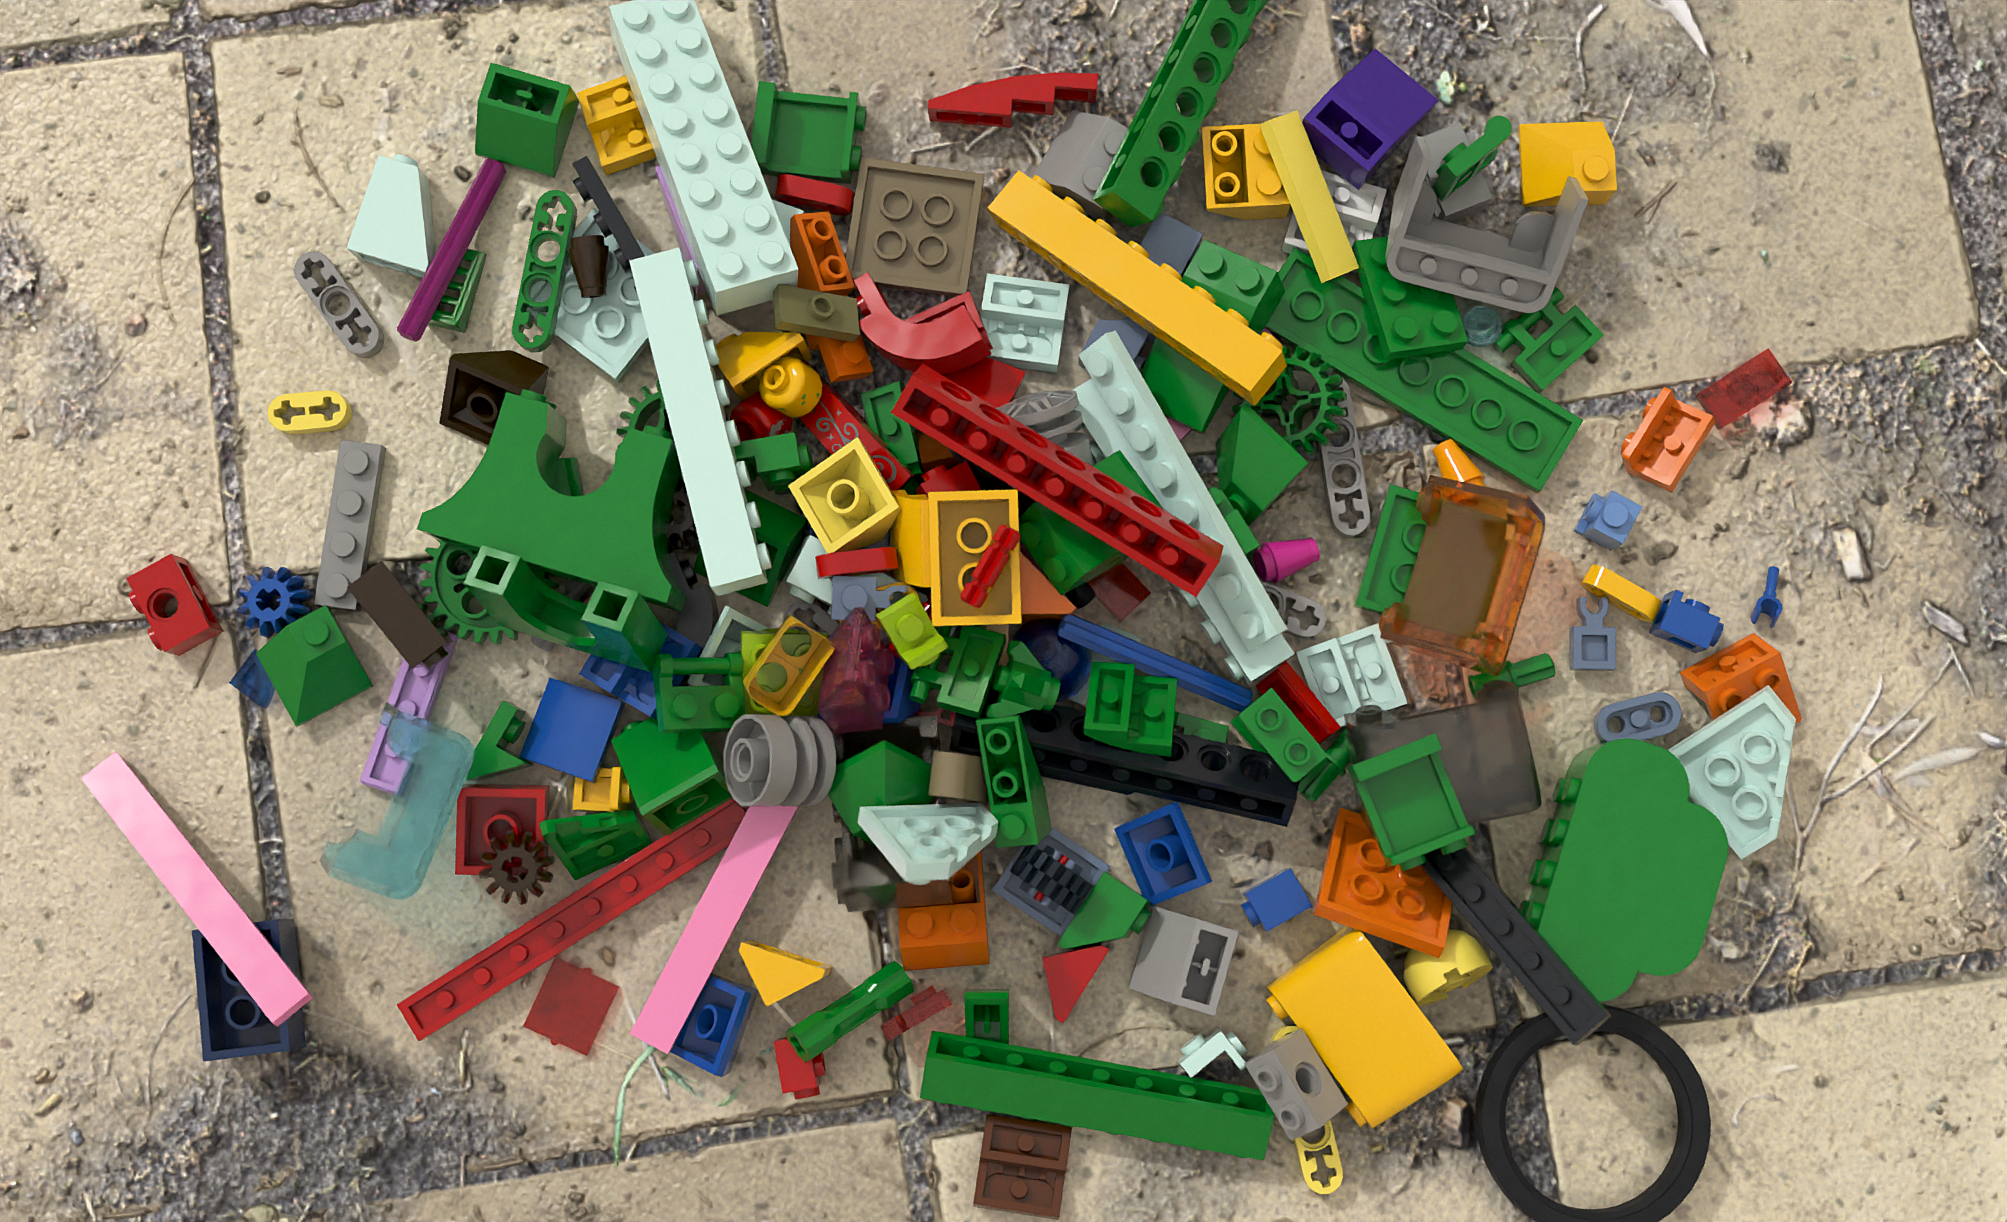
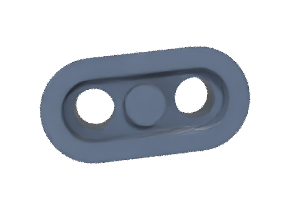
M1656 692L1604 706L1597 712L1593 726L1596 736L1603 743L1625 738L1642 741L1674 731L1681 721L1682 712L1678 701L1673 696L1663 692ZM1652 707H1657L1662 712V718L1659 722H1654L1650 718L1649 713ZM1612 717L1617 718L1621 723V729L1618 733H1614L1609 729L1608 722Z

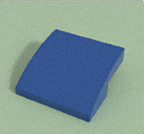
M660 622L668 635L659 654L670 653L672 658H695L698 656L703 647ZM592 654L589 656L579 675L657 720L653 668L650 673ZM672 675L673 687L679 686L686 675Z
M549 678L519 757L596 784L611 744V739H613L626 703L576 685Z

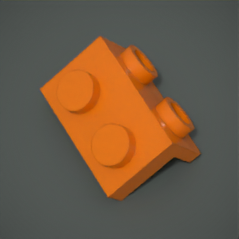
M1663 387L1657 398L1652 397L1648 401L1643 411V421L1637 431L1629 433L1621 447V457L1628 473L1669 492H1673L1714 426L1715 419L1709 413L1676 400L1673 390Z

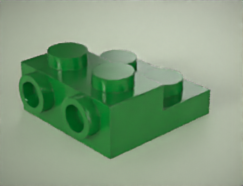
M795 432L741 441V445L734 446L737 462L745 461L751 483L756 481L755 477L760 476L768 491L774 490L775 494L778 495L791 494L792 492L788 485L814 468L812 455L809 454L807 444L800 445Z

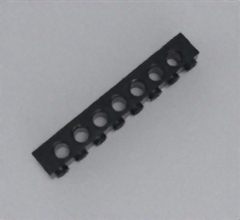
M989 690L980 719L987 718L985 712L988 705L997 703V691ZM1054 705L1051 711L1042 709L1040 711L1029 710L1016 714L1021 717L1039 771L1175 802L1178 801L1285 827L1288 826L1297 800L1299 781L1291 782L1266 752L1208 740L1196 735L1173 732L1171 757L1145 754L1115 747L1085 735V711ZM956 712L949 750L982 757L976 724L978 718Z

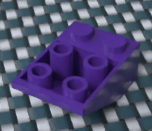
M1375 48L1320 99L1303 118L1302 123L1314 154L1356 189L1360 190L1435 107L1439 100Z

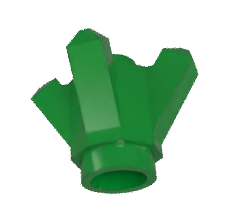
M1011 641L1006 650L1007 655L1010 657L1006 666L999 665L991 684V688L998 691L997 703L987 706L985 712L987 718L1013 716L1029 710L1040 711L1042 709L1051 711L1059 694L1060 679L1051 676V672L1046 671L1022 641Z

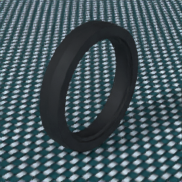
M1603 1005L1611 1017L1595 1031L1620 1035L1641 1047L1655 1060L1664 1072L1674 1094L1677 1106L1678 1130L1672 1155L1661 1175L1640 1195L1617 1206L1603 1209H1580L1557 1203L1533 1187L1517 1166L1511 1153L1506 1135L1505 1111L1513 1081L1521 1067L1538 1049L1556 1038L1564 1036L1563 1032L1546 1012L1531 1018L1516 1028L1504 1039L1489 1060L1480 1081L1475 1105L1476 1134L1480 1151L1488 1170L1504 1195L1519 1210L1534 1221L1659 1222L1683 1202L1697 1182L1705 1164L1711 1136V1118L1706 1091L1700 1075L1685 1051L1673 1038L1646 1018L1618 1007Z

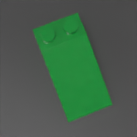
M1205 239L1190 262L1181 281L1192 289L1195 286H1199L1206 290L1215 299V305L1225 312L1229 309L1237 311L1249 322L1248 327L1261 335L1285 293L1276 270ZM1157 337L1141 371L1144 381L1165 417L1201 434L1205 433L1230 389Z

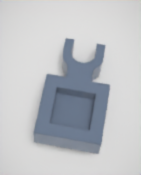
M832 576L831 620L875 621L876 608L886 609L891 606L889 601L891 594L894 592L906 593L907 586H891L884 591H877V577Z
M1586 597L1576 599L1577 614L1582 620V626L1569 628L1570 670H1616V627H1603V619L1608 613V597L1598 599L1599 610L1597 614H1592L1587 610Z

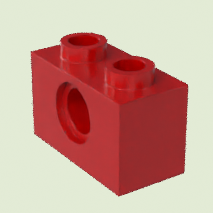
M170 554L126 578L132 589L128 593L130 601L140 614H145L151 626L147 630L148 635L158 650L180 656L224 632L186 559ZM176 597L178 609L173 616L167 617L165 613L166 604L171 598Z

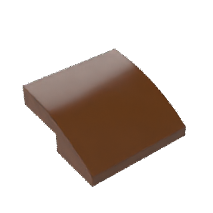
M987 1114L973 1207L1059 1220L1072 1127Z

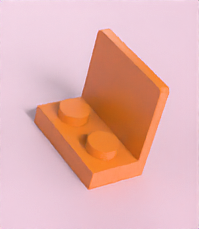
M1755 633L1680 672L1684 686L1706 703L1711 721L1767 685L1771 687L1796 718V723L1801 721V714L1781 653Z

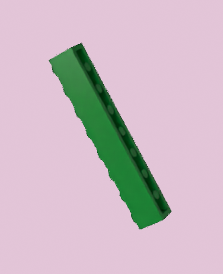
M933 1030L927 1050L920 1093L921 1099L932 1100L941 1104L971 1107L985 1112L993 1111L1020 1116L1024 1119H1037L1063 1124L1068 1127L1087 1128L1112 1135L1120 1134L1147 1139L1156 1143L1164 1142L1191 1147L1196 1150H1208L1234 1155L1239 1158H1252L1263 1161L1274 1121V1113L1260 1089Z

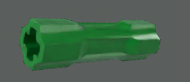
M896 961L891 962L865 979L861 985L787 1030L786 1035L789 1043L794 1048L797 1056L805 1063L868 1019L881 1011H885L914 992L912 980L900 964Z

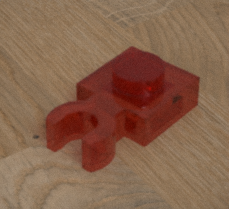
M933 985L912 996L910 998L914 1004L912 1007L880 1025L887 1040L890 1041L952 1005L953 1000L946 988L944 987L936 992Z

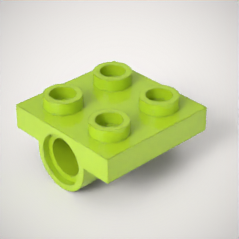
M768 628L762 631H741L740 654L743 657L744 663L742 684L746 715H776L750 697L743 680L779 628ZM793 628L787 629L781 638L782 649L790 656L798 657L804 655L811 646L809 632ZM818 632L826 639H828L827 632ZM828 660L794 710L785 716L818 715L827 677ZM766 663L757 672V683L764 691L776 692L786 684V670L778 663ZM798 668L799 675L803 670L802 668Z

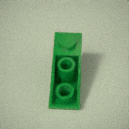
M1020 715L977 719L976 724L991 814L998 820L995 837L996 847L1037 845L1052 829L1045 787Z

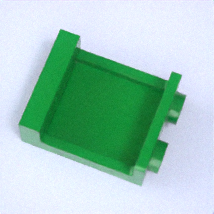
M759 81L751 148L761 174L770 176L785 174L818 181L851 184L853 171H859L862 157V146H856L857 131H865L867 107L861 106L858 92H850L849 98L778 91L774 82Z
M1272 688L1229 722L1250 749L1268 753L1291 782L1299 781L1328 757L1326 752Z
M1436 733L1347 767L1386 866L1399 864L1401 871L1427 862L1424 854L1438 848L1441 849L1443 855L1468 846L1465 838L1476 834L1473 825H1468L1438 753V751L1442 750Z

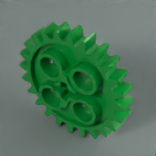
M439 540L437 541L441 545L438 549L426 547L425 551L434 559L433 563L420 564L421 569L431 573V578L421 581L420 586L432 589L433 591L423 599L424 603L439 605L432 615L438 620L448 616L443 628L452 632L460 626L458 638L467 640L474 631L475 643L480 645L484 644L488 634L492 642L497 645H501L504 632L510 639L518 640V631L499 626L485 609L478 614L471 613L469 604L473 594L467 587L459 593L455 591L458 585L464 583L469 573L468 571L463 575H457L454 568L455 562L459 557L469 555L472 567L478 552ZM530 568L535 576L553 590L559 588V584L549 579L550 573Z

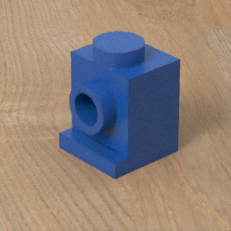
M1678 590L1665 594L1662 600L1663 604L1653 621L1649 633L1694 653L1707 650L1709 646L1714 647L1722 634L1724 624L1719 622V617L1709 613L1710 607L1693 599H1686L1685 602H1682L1681 599L1684 593Z

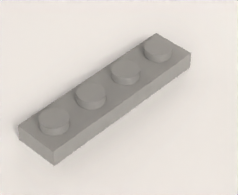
M340 440L314 601L316 606L323 607L327 605L328 608L360 612L361 604L347 587L367 572L386 448L382 445Z

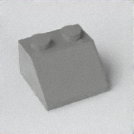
M1072 110L1033 176L1037 175L1044 179L1053 188L1054 191L1052 193L1060 199L1064 200L1065 197H1070L1085 210L1086 214L1095 219L1103 220L1108 211L1092 199L1128 128L1110 117Z

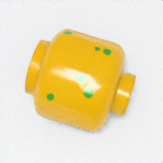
M784 356L764 369L759 381V392L761 398L769 407L792 418L802 417L811 412L818 404L822 395V382L819 374L812 367L799 359Z

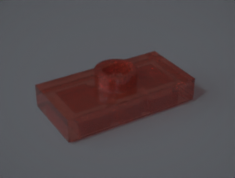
M1768 348L1696 394L1695 397L1706 413L1714 416L1715 426L1720 430L1790 385L1792 381Z
M1123 563L1087 582L1095 591L1097 600L1119 623L1151 595V592Z

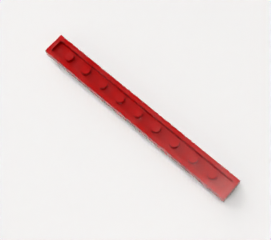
M732 798L670 835L663 836L398 1003L399 1010L418 1042L431 1036L728 848L750 806H741Z

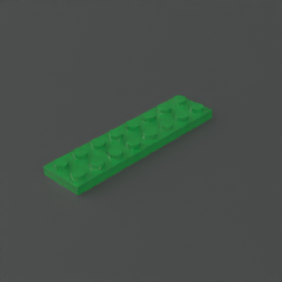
M1296 248L1292 249L1278 272L1285 293L1266 324L1265 329L1295 349L1297 346L1304 347L1307 356L1313 351L1318 352L1322 356L1320 364L1330 361L1334 365L1333 372L1447 440L1453 439L1463 450L1538 494L1542 490L1582 424L1583 419L1464 348L1385 360L1363 288L1343 276H1338L1321 283L1312 258Z

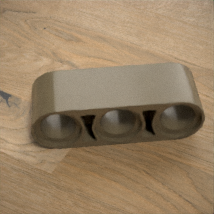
M933 751L928 795L990 805L982 758L966 754Z

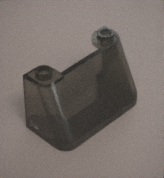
M1503 680L1490 681L1485 683L1483 688L1475 694L1476 703L1393 719L1389 712L1381 710V707L1377 705L1361 706L1353 713L1344 714L1351 766L1436 733L1442 750L1438 751L1468 825L1529 813L1542 805L1540 786L1519 690L1513 682ZM1354 786L1357 809L1370 834L1374 836Z

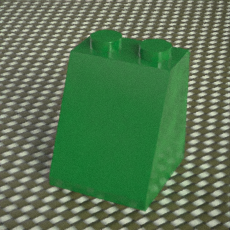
M1120 450L1093 466L1163 509ZM1035 502L1019 517L1021 542L1061 596L1123 563L1128 558L1127 555L1039 502Z
M650 717L645 721H635L628 724L621 730L620 735L611 739L641 815L666 836L732 799L726 786L723 758L709 732L659 734L658 721Z

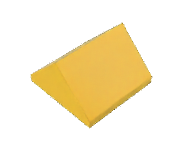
M754 940L741 942L739 948L741 957L766 1007L830 975L832 969L830 965Z

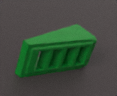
M467 248L462 259L472 262L470 269L458 266L454 273L455 275L466 277L465 283L450 281L447 289L461 292L459 298L443 295L428 323L429 325L465 333L485 264L486 253ZM440 303L455 306L454 312L438 310Z

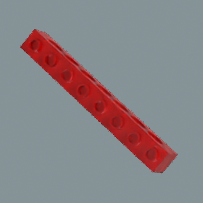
M923 363L911 376L891 411L892 414L1194 597L1198 596L1220 562L1224 547L1222 544Z

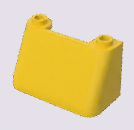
M1345 926L1265 986L1271 994L1266 999V1002L1281 1021L1288 1016L1298 1029H1303L1321 1060L1344 1089L1350 1100L1345 1108L1359 1127L1367 1123L1371 1129H1374L1448 1082L1463 1070L1455 1055L1360 930Z

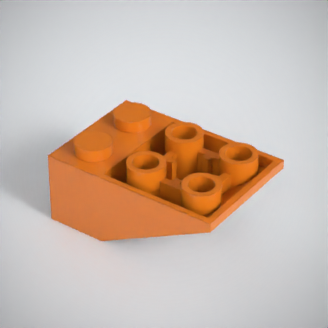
M979 851L947 880H930L928 884L917 885L904 881L896 871L899 943L905 971L990 964L982 851Z

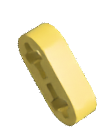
M335 391L291 393L280 395L272 400L268 407V418L275 428L291 435L337 431L343 429L350 422L352 407L345 397ZM330 401L340 407V412L333 413V420H330L323 414H315V410L329 408ZM288 405H291L297 411H305V415L293 416L291 424L280 418L281 413L288 411Z

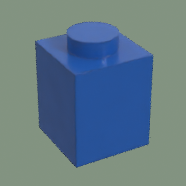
M1286 868L1243 892L1242 894L1247 902L1240 905L1251 926L1254 928L1260 925L1262 930L1266 932L1312 907L1291 868Z

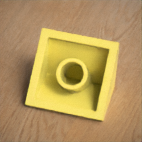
M858 437L788 485L827 554L853 551L881 542L901 510L898 501Z

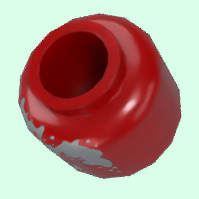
M759 391L738 403L730 415V420L735 421L740 442L787 434L792 429V417L769 407L761 398Z

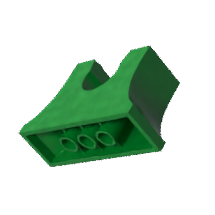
M522 389L520 396L506 392L491 440L476 470L451 498L431 510L422 512L417 530L439 541L479 552L481 546L484 545L521 556L530 568L594 587L601 580L639 592L645 602L682 612L687 595L675 578L668 549L670 511L682 473L674 438L670 437V432L649 425H645L644 431L630 428L615 452L614 467L607 481L592 493L583 496H567L561 492L556 476L558 460L565 449L567 420L556 411L557 406L546 401L547 397L524 389Z

